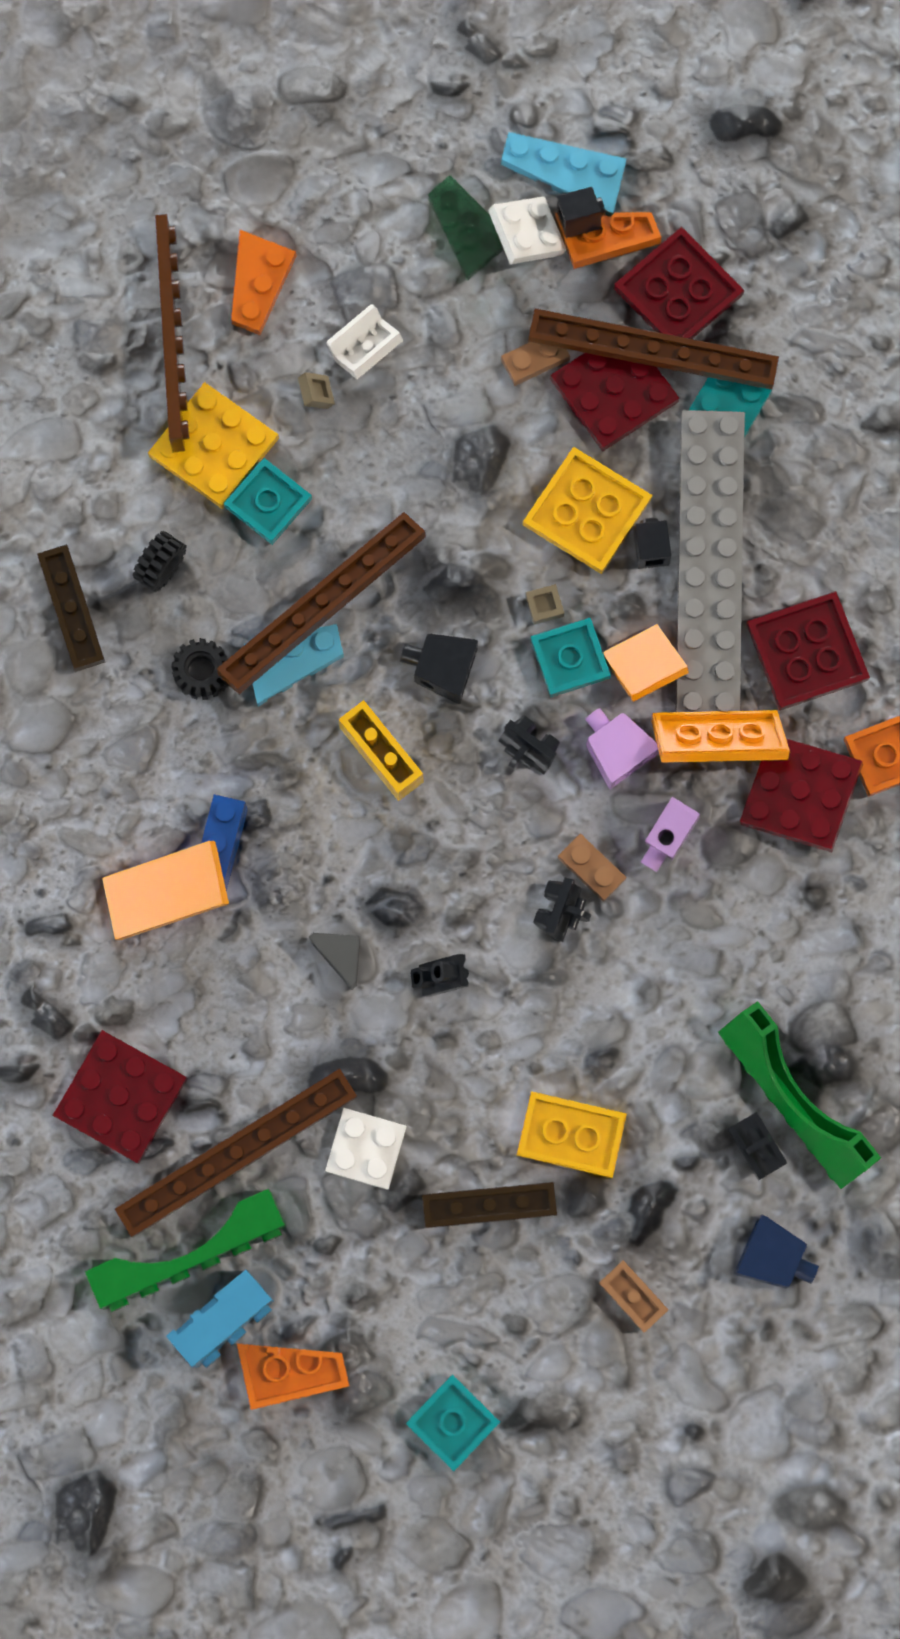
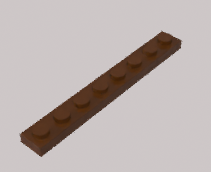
M162 214L155 215L168 429L172 452L185 451L184 440L190 439L188 420L183 421L182 411H188L186 392H181V383H186L185 365L179 364V355H184L183 336H177V327H182L181 308H176L175 299H181L179 280L174 281L173 272H179L177 253H172V245L177 244L176 227L169 224L168 215Z
M537 308L534 310L528 342L771 390L774 386L779 356Z
M403 512L217 668L218 675L240 695L425 539V530Z
M339 1068L115 1208V1211L130 1236L134 1238L356 1099L357 1095Z

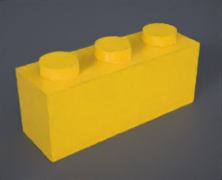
M364 700L338 719L342 732L398 801L424 782L422 771Z

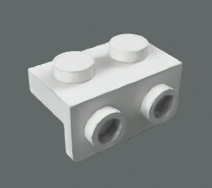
M371 304L327 341V346L335 362L358 379L398 346L403 339L400 332L384 321L377 308Z

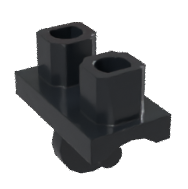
M522 716L516 722L510 720L499 739V742L506 747L504 751L513 757L509 766L512 769H516L521 763L529 770L533 766L544 775L549 770L557 754L556 750L560 744L559 740L551 734H546L539 741L531 735L536 726L526 716Z
M566 877L563 882L549 880L544 891V897L555 902L553 911L539 909L533 923L548 933L554 940L563 942L568 928L576 930L579 921H590L591 914L584 911L587 900L580 897L582 888L576 885L573 879Z
M465 954L452 955L420 964L418 968L411 969L413 989H422V997H431L469 987L467 980L469 971L464 968Z
M757 1112L728 1128L729 1133L758 1181L787 1164Z

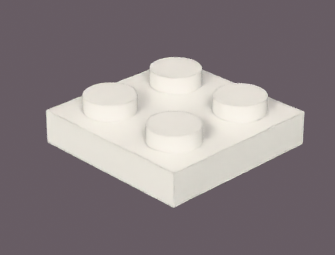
M545 196L493 204L488 210L510 264L562 256L567 250Z
M343 1108L325 1172L389 1190L407 1126Z

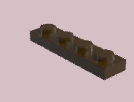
M68 545L38 553V559L75 672L106 663Z
M554 1182L422 1195L425 1229L557 1216Z

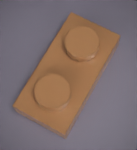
M529 342L502 355L501 361L514 386L570 361V355L567 349Z
M581 833L558 855V859L603 902L627 878Z
M624 1260L599 1282L600 1286L643 1333L668 1311V1308Z

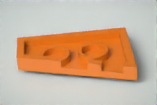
M614 212L612 216H601V229L569 238L565 237L558 215L555 213L556 224L574 269L661 244V234L652 212Z
M240 230L231 316L232 325L261 335L297 257L296 251Z
M237 1343L251 1410L350 1386L342 1353Z

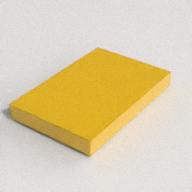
M531 1091L516 1156L612 1179L627 1113Z

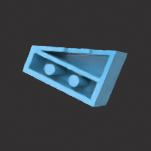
M245 1269L215 1294L214 1298L200 1310L197 1309L189 1316L190 1319L176 1331L173 1329L166 1335L168 1340L191 1367L198 1368L202 1364L205 1368L209 1367L221 1356L218 1350L227 1342L231 1346L234 1345L247 1333L244 1327L254 1319L258 1323L272 1311L269 1305L274 1300L248 1270Z

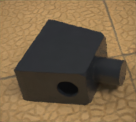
M427 634L423 648L409 644L404 645L400 662L416 666L414 674L415 683L455 703L461 704L478 650V640Z

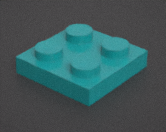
M708 377L689 410L745 412V439L771 395L772 390Z
M263 458L224 502V507L273 545L312 500V495L267 459Z
M591 617L530 637L550 698L610 679L611 674Z
M452 1374L405 1424L455 1471L500 1421Z

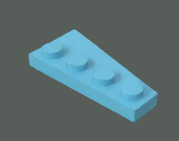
M508 132L501 165L534 181L544 182L550 185L552 190L560 194L593 187L596 198H602L605 215L612 216L627 159Z

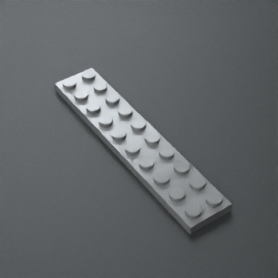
M682 410L677 652L688 666L689 673L676 679V712L740 711L745 412Z

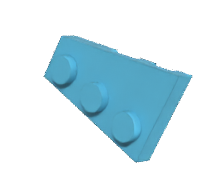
M337 624L318 628L253 683L258 707L279 692L290 689L298 681L309 675H314L344 657Z

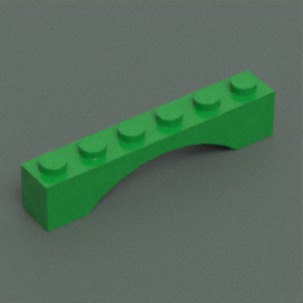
M758 1001L742 1011L718 1031L725 1045L737 1056L744 1065L746 1072L755 1079L765 1092L768 1100L776 1106L784 1116L787 1124L794 1129L805 1143L808 1151L816 1157L826 1170L829 1178L840 1189L844 1188L881 1159L880 1155L861 1131L846 1127L831 1119L803 1094L785 1063L779 1041L778 1026Z
M268 1188L239 1201L231 1217L221 1230L203 1246L187 1255L169 1261L154 1263L130 1262L113 1258L85 1271V1274L100 1309L109 1308L110 1312H114L128 1306L129 1302L127 1299L140 1294L141 1298H145L160 1291L158 1285L168 1280L173 1285L191 1277L189 1274L190 1270L201 1266L204 1271L220 1264L219 1257L231 1252L233 1257L251 1250L250 1243L262 1238L263 1242L266 1243L282 1235L280 1230L285 1228L286 1225L271 1190Z

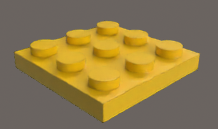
M204 382L189 400L188 411H182L183 421L188 420L190 439L184 440L185 451L172 452L169 429L167 428L148 451V455L218 507L224 509V502L278 441L279 434Z
M573 447L523 520V526L602 574L652 500L653 495Z

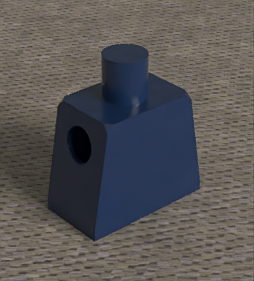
M761 1214L755 1222L734 1274L781 1288H789L794 1277L812 1284L819 1266L802 1258L807 1247L804 1241Z

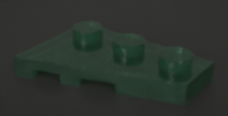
M451 175L428 193V201L468 281L504 250L490 214Z

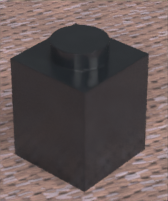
M593 187L557 196V215L566 238L601 229V216L605 215V208L602 198H596Z
M646 518L641 520L640 523L635 524L633 535L638 569L669 566L672 555L667 520L659 521L657 518Z

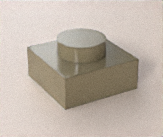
M305 372L298 377L304 406L328 409L335 404L327 375Z
M556 584L525 592L534 625L564 617L565 613Z

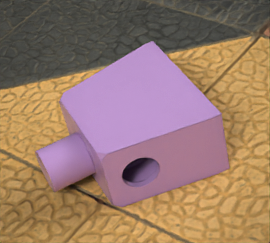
M598 708L585 719L595 732L587 739V749L610 790L659 754L657 743L624 713L610 721L604 712Z
M672 797L645 840V843L650 847L641 863L657 872L666 857L673 860L699 820L700 813ZM665 832L671 833L674 836L669 845H663L659 841Z

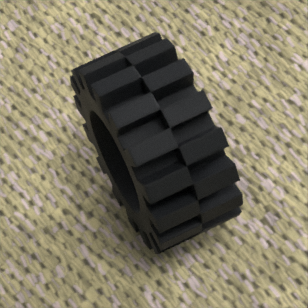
M161 531L160 534L158 533L155 536L154 540L152 539L149 542V546L143 550V555L138 558L137 562L139 563L134 567L133 578L153 592L160 591L162 586L165 587L168 580H171L174 576L173 573L180 567L178 565L184 559L183 556L186 554L185 549L187 546L166 531Z
M201 638L200 642L196 643L194 639L190 640V645H181V651L179 653L175 652L173 656L175 660L172 662L171 667L176 685L186 696L188 694L191 695L192 699L197 700L198 697H202L203 700H208L209 695H213L214 698L218 696L220 689L223 691L226 688V682L218 675L217 668L228 660L227 655H225L221 646L217 647L216 643L211 640L210 643ZM200 658L207 659L213 664V673L205 680H196L189 674L191 663Z

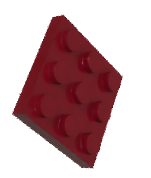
M682 226L620 278L613 288L655 332L693 339L741 298L745 291Z
M583 353L550 375L551 382L602 451H605L677 404L680 399L657 367L589 353Z
M836 591L747 621L748 631L779 711L852 687L870 679Z
M786 738L790 750L788 760H761L739 822L743 826L832 853L863 762L862 760Z
M102 1030L52 1116L139 1164L188 1078Z

